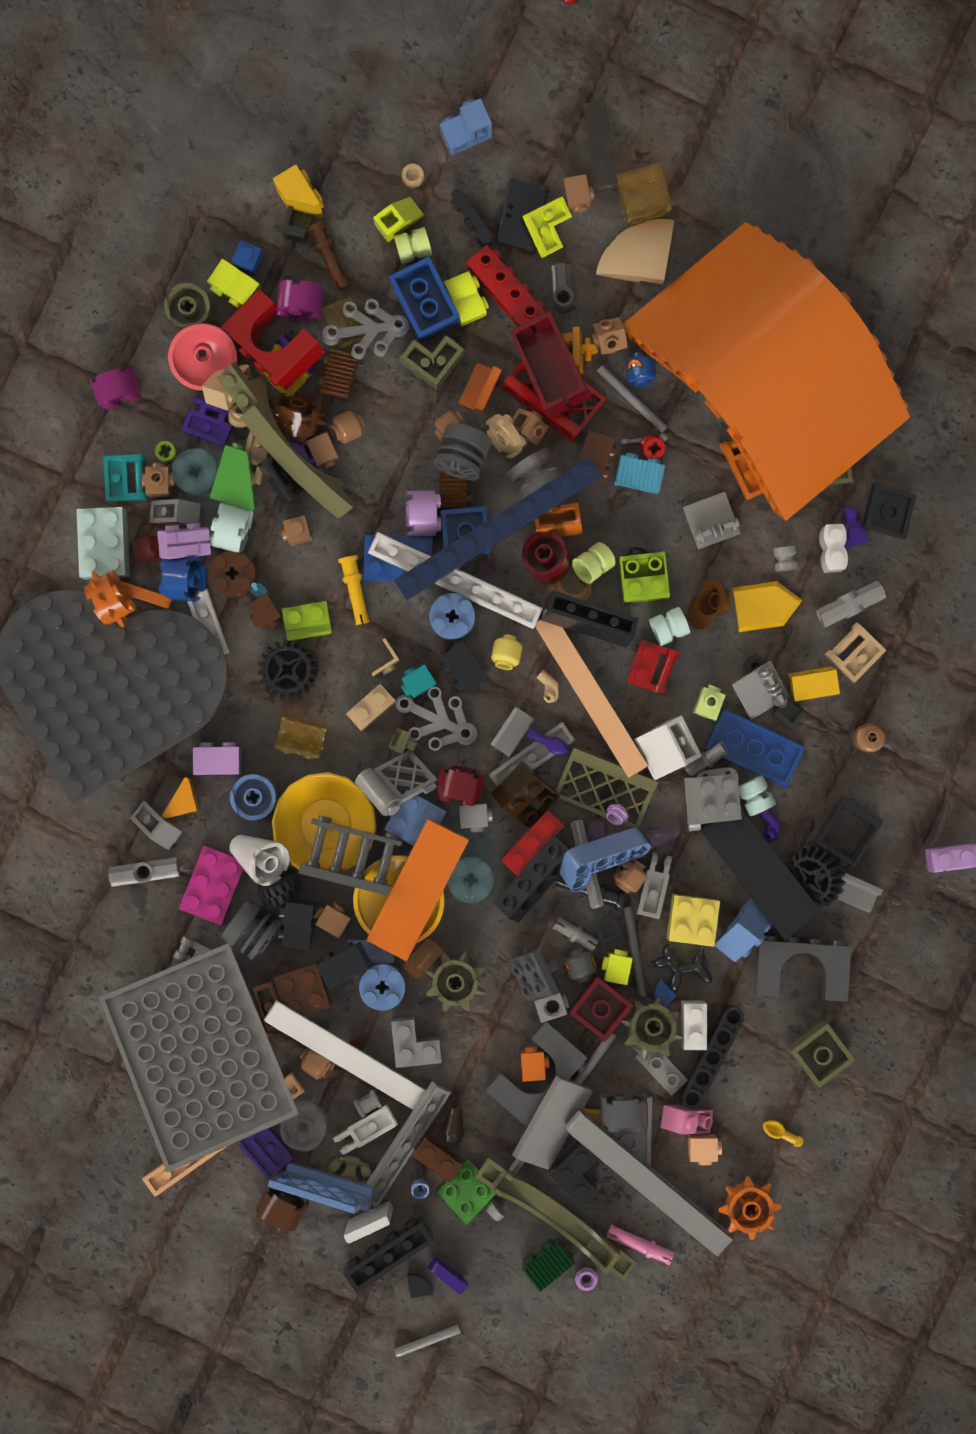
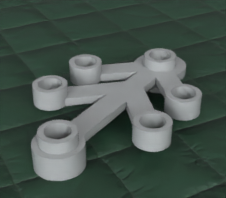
M375 299L366 301L365 312L369 315L374 314L384 323H375L359 312L355 303L346 302L343 306V314L346 317H351L360 323L361 326L338 328L335 325H328L323 329L322 340L325 344L333 346L339 342L340 338L365 335L360 343L353 346L351 351L355 359H362L366 349L377 334L387 332L382 341L375 343L373 349L374 353L381 357L387 353L388 347L395 337H402L407 334L409 322L401 315L391 316L379 308V303ZM368 305H374L375 309H370ZM351 307L353 312H348L346 308ZM394 323H399L402 327H396ZM328 331H333L336 335L331 336ZM382 346L385 350L379 351L377 347ZM355 349H360L363 353L357 354Z
M433 686L428 690V696L433 700L437 714L414 704L410 696L401 695L396 699L395 705L398 711L402 713L412 712L432 722V724L420 728H411L408 731L410 733L412 730L419 731L418 738L414 739L410 735L409 738L411 740L417 741L422 736L447 729L453 733L440 739L433 737L429 740L428 745L431 750L438 751L442 746L457 741L462 745H469L475 741L477 730L474 725L466 722L461 708L462 701L459 697H451L448 702L449 707L454 710L457 724L448 719L441 699L442 692L439 687ZM433 689L439 691V696L433 698L430 694ZM403 699H406L409 702L407 708H402L400 706V702ZM453 699H457L460 702L456 708L451 706ZM462 730H469L470 736L463 738L461 735ZM433 740H438L440 743L436 749L431 746Z

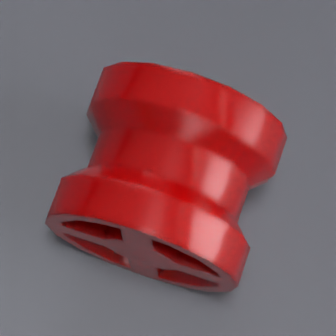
M647 434L640 441V449L649 459H659L665 453V444L656 434Z

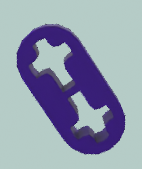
M437 1257L428 1265L429 1270L459 1294H462L469 1285L460 1274Z

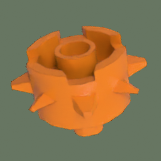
M115 570L102 577L93 571L92 578L89 579L91 583L84 587L86 599L92 598L96 608L93 611L105 625L117 622L121 627H125L124 619H127L126 615L136 610L133 601L130 599L133 596L131 589L128 585L123 586Z
M746 1176L745 1181L734 1188L726 1186L725 1189L728 1196L725 1205L719 1207L718 1211L729 1216L731 1224L728 1231L730 1233L738 1229L748 1233L750 1240H754L756 1232H763L766 1228L774 1230L775 1227L772 1223L774 1212L781 1209L782 1204L772 1201L768 1195L772 1187L770 1183L761 1187L756 1183H752L750 1176ZM749 1204H752L754 1207L752 1211L746 1209Z

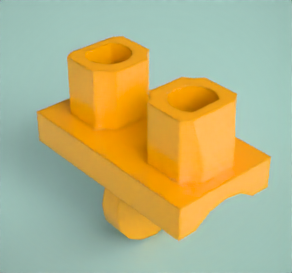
M573 327V332L564 333L563 336L568 347L573 348V358L580 373H583V355H585V361H591L592 355L598 352V346L591 344V338H585V344H583V334L580 333V327Z

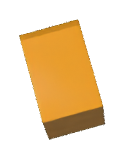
M185 777L162 814L163 818H171L200 810L191 778Z

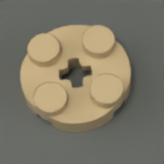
M496 414L486 421V425L489 424L490 428L486 431L487 435L498 452L504 451L508 454L505 457L510 459L522 452V447L526 445V441L514 427L513 419L509 415L501 416Z

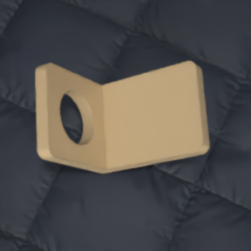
M386 638L382 640L394 659L371 673L373 677L380 673L385 676L395 669L393 665L400 661Z

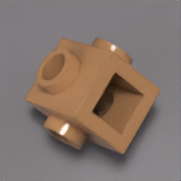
M619 317L610 320L605 319L593 324L594 334H591L592 343L598 346L602 355L628 348L625 328Z
M519 408L512 418L514 427L524 437L526 445L531 443L538 446L549 428L542 421L543 417L534 411L528 412Z
M152 463V467H145V473H142V486L145 487V494L148 497H172V486L176 484L175 473H172L169 467H165L164 463Z

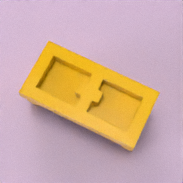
M832 666L788 674L790 692L795 702L840 694L837 669Z

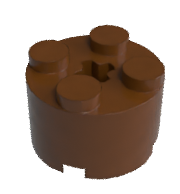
M223 552L213 559L210 566L209 576L213 587L229 598L237 599L247 596L253 589L251 584H257L258 582L257 567L248 556L241 552ZM234 569L239 573V575L235 576V580L229 576Z
M267 1185L256 1206V1219L264 1224L269 1223L276 1227L279 1233L288 1235L290 1231L297 1229L309 1206V1201L307 1199L305 1202L302 1197L268 1187Z

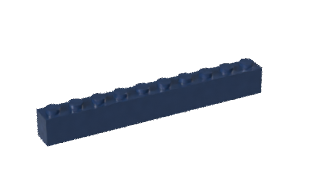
M586 458L398 577L394 582L406 601L410 600L599 480L602 474L592 458Z

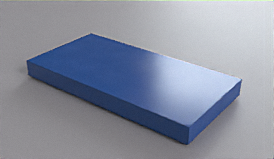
M725 708L722 709L704 747L708 751L719 742H722L729 752L723 759L759 776L763 775L764 778L787 788L806 748Z

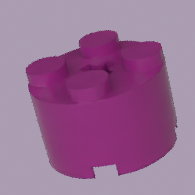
M293 280L280 281L276 316L279 318L292 317L298 323H309V319L321 320L324 289H322L321 285L309 281L300 280V284H293Z
M132 365L126 366L127 370L121 372L119 367L95 376L96 380H89L99 407L111 410L119 407L120 401L124 400L129 403L141 398L140 393H142Z

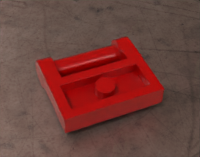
M641 639L626 683L666 695V685L674 661L678 659L680 652ZM660 654L667 657L658 683L655 685L651 683Z

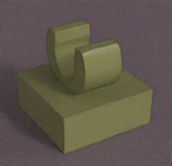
M396 727L388 748L403 754L405 748L414 751L417 743L409 739L410 732Z

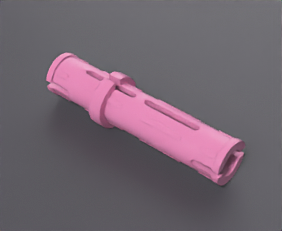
M613 1224L610 1225V1229H608L606 1234L607 1239L645 1254L646 1258L650 1259L652 1257L667 1265L671 1264L670 1260L673 1259L675 1251L657 1245L654 1240L648 1241Z

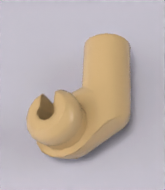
M543 669L536 678L545 685L544 700L547 703H553L559 697V683Z

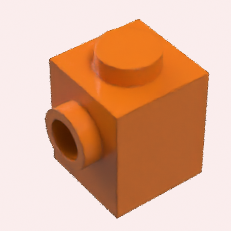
M527 1046L525 1050L521 1051L523 1081L546 1080L545 1069H549V1057L544 1055L543 1049H539V1046Z

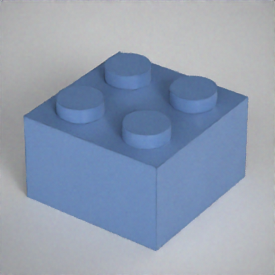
M416 795L400 804V809L391 816L384 830L399 835L400 839L414 846L427 819L429 818L440 824L447 811Z

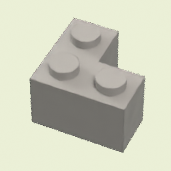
M415 1016L392 1018L391 1025L396 1068L442 1063L440 1036L417 1039Z

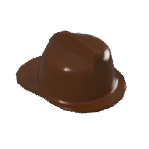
M717 579L706 581L688 608L687 615L690 625L700 630L710 626L717 616H721L729 610L732 592L724 588Z

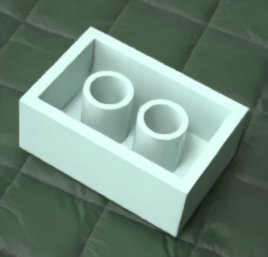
M123 507L77 509L79 577L89 580L92 578L93 571L102 577L115 570L119 578H130L127 510Z

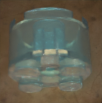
M188 449L180 453L173 461L172 476L176 485L186 494L200 498L206 497L211 494L219 464L211 454L203 449ZM195 469L200 471V476L197 478L193 475Z
M466 856L459 859L448 880V886L453 896L465 903H476L485 899L491 892L494 883L492 869L487 862L476 856ZM469 873L474 874V878H477V882H473V885H468V881H464V877H468Z

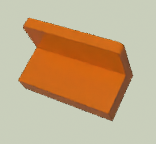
M477 363L462 393L459 404L483 415L501 377L502 370L494 366L491 369Z

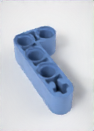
M631 828L571 848L563 857L560 875L572 892H579L588 885L591 874L640 858L650 851L651 845L638 828Z

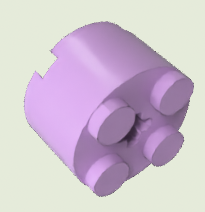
M435 490L407 491L406 496H410V500L406 501V527H411V531L407 532V536H436V532L441 531V517H437V509L441 507L440 494H435Z

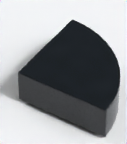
M414 1273L407 1274L411 1298L433 1295L432 1286L427 1280Z

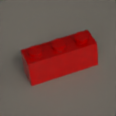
M546 810L502 857L501 861L518 876L552 836H556L564 825Z

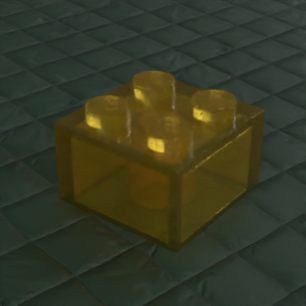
M660 162L616 175L614 184L627 226L671 212L673 205Z

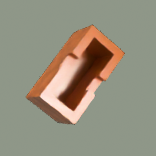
M579 504L560 505V507L553 508L535 520L536 533L553 532L560 537L583 534Z

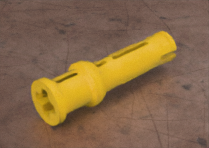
M358 555L338 559V563H341L344 577L342 580L348 586L355 624L360 625L362 624L361 614L364 624L369 623L370 620L360 583L363 576L358 570Z

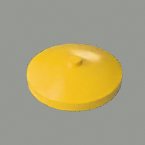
M409 855L391 856L386 876L387 884L391 885L390 892ZM381 858L365 869L363 873L365 874V879L373 881L374 877H377ZM355 888L353 896L355 915L361 927L369 934L388 896ZM444 890L417 943L428 937L439 924L445 907Z

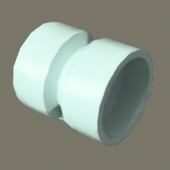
M680 607L669 610L666 613V617L660 614L649 619L652 631L660 646L672 642L674 635L676 637H683L690 634L688 623Z
M763 775L739 785V795L741 799L746 800L745 807L749 816L761 813L777 804L772 793L766 791L768 785Z

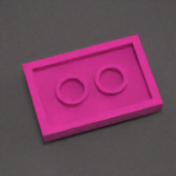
M204 845L179 909L222 925L244 871L243 867L234 856Z

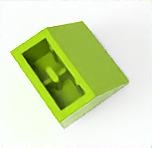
M665 552L619 557L623 604L665 600L670 597Z

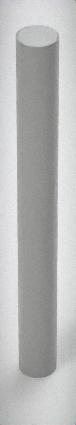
M604 365L597 370L608 383L661 433L668 428L658 416Z

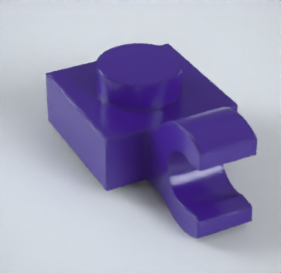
M854 506L843 509L842 512L846 524L844 525L846 530V543L844 547L849 548L868 543L865 529L861 528L863 521L856 522Z

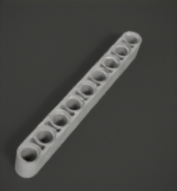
M579 1109L564 1126L575 1139L713 1254L719 1256L733 1241V1236L723 1226L584 1110Z

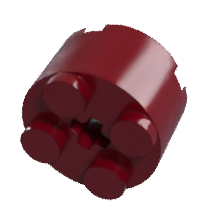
M535 533L523 545L522 561L535 580L549 585L562 579L569 571L572 564L570 552L563 539L556 533Z
M440 765L436 794L439 795V800L452 802V799L461 800V804L467 806H474L476 802L481 800L485 778L484 772L477 775V770L452 765L450 770L445 769L446 765Z

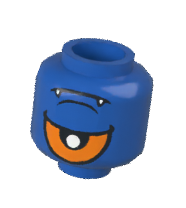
M638 352L632 354V358L626 361V374L629 383L634 384V387H644L652 384L651 381L656 378L655 360L652 357L646 356L645 352Z

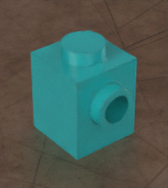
M424 664L418 669L413 666L403 672L405 677L401 679L404 683L400 686L407 697L412 695L415 699L437 684Z

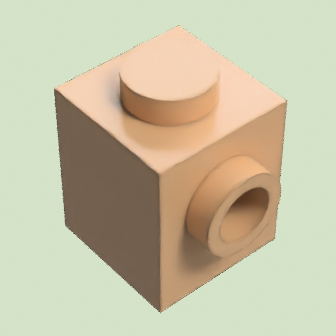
M688 1134V1158L690 1162H698L699 1165H712V1162H718V1155H722V1143L718 1141L715 1134Z

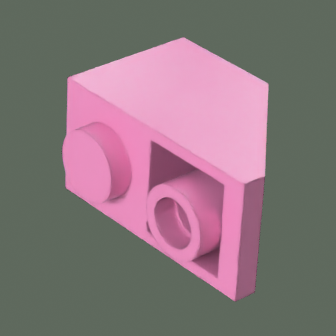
M664 1105L660 1128L679 1134L710 1133L713 1123V1110L704 1108L690 1110L684 1105Z

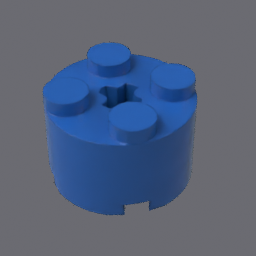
M202 557L162 559L160 564L162 571V581L159 584L160 594L172 600L197 602L201 598L197 596L200 591L204 592L207 580L206 566H202L200 562L204 561Z

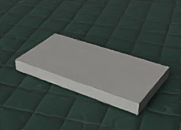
M556 1075L513 1152L514 1158L550 1170L570 1134L564 1126L579 1109H584L593 1090Z

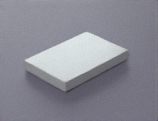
M385 1202L378 1207L348 1219L344 1233L346 1242L351 1243L388 1226L393 1211L391 1202Z

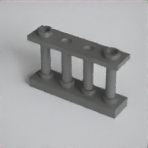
M320 815L318 819L313 818L311 824L318 825L310 860H307L306 864H300L298 873L389 896L391 885L387 884L386 876L394 845L402 846L403 841L398 840L399 835L386 832L385 836L342 826L331 823L332 818ZM327 828L341 831L333 864L329 866V869L321 868V863H318ZM349 834L362 836L363 839L355 871H352L351 875L342 873L343 869L341 866ZM372 839L385 842L377 877H374L373 881L365 879V874H363Z

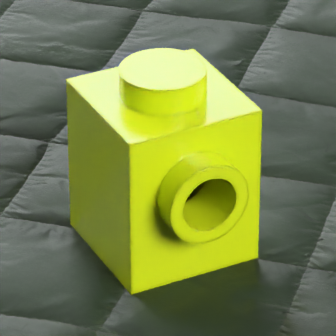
M615 949L614 953H608V957L604 956L601 970H605L603 978L605 981L623 985L628 984L633 958L628 956L627 951Z

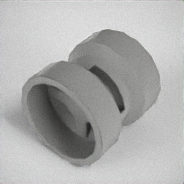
M796 546L773 549L774 557H776V560H779L775 564L776 572L798 569V562L793 560L796 554Z

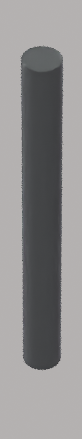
M625 906L623 911L631 957L633 958L632 963L638 997L647 996L633 910L632 906Z

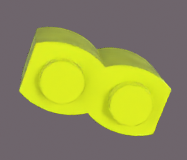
M223 259L207 280L211 286L209 290L219 297L222 294L228 297V303L237 309H240L262 288L254 279Z
M467 271L444 281L445 289L460 316L461 326L487 316L486 310L489 309L485 297H480L477 291L480 285L475 275L471 276L470 272Z

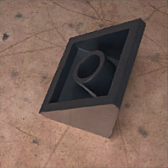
M272 456L257 465L282 503L289 502L304 490Z

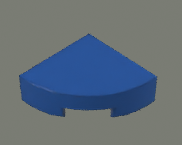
M660 979L654 989V1001L660 998L661 1005L666 1007L677 995Z

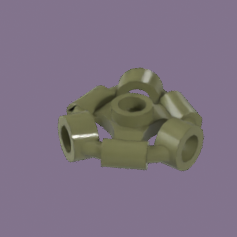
M348 1154L345 1157L336 1156L327 1166L328 1173L336 1175L334 1172L344 1162L346 1168L337 1176L363 1184L367 1183L372 1175V1170L369 1163L360 1160L361 1157ZM359 1166L364 1180H359L356 1174V1168Z

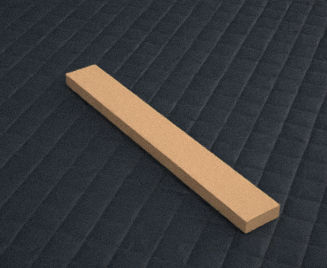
M541 620L537 621L535 628L627 777L630 778L647 768L646 761L564 629Z
M293 1072L284 1077L293 1099L305 1092V1089ZM224 1148L169 1172H166L165 1166L162 1163L142 1179L154 1197H156Z

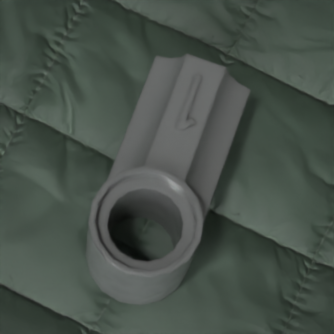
M558 263L551 266L553 304L557 311L568 312L572 308L574 300L570 264ZM564 295L569 298V301L561 303L557 299Z

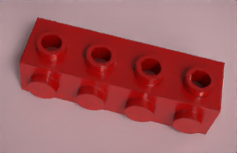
M488 245L484 246L466 262V268L472 275L476 276L482 287L517 327L528 322L533 329L535 326L532 320L545 314L546 307L539 299L534 300L530 295V288L524 282L520 283L515 278L517 274L513 268L502 263V257L495 248L490 249Z

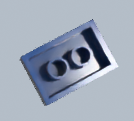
M430 257L389 276L390 285L420 343L460 324V316Z

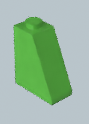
M233 443L232 447L225 445L210 498L257 512L258 503L251 453L245 451L246 446Z

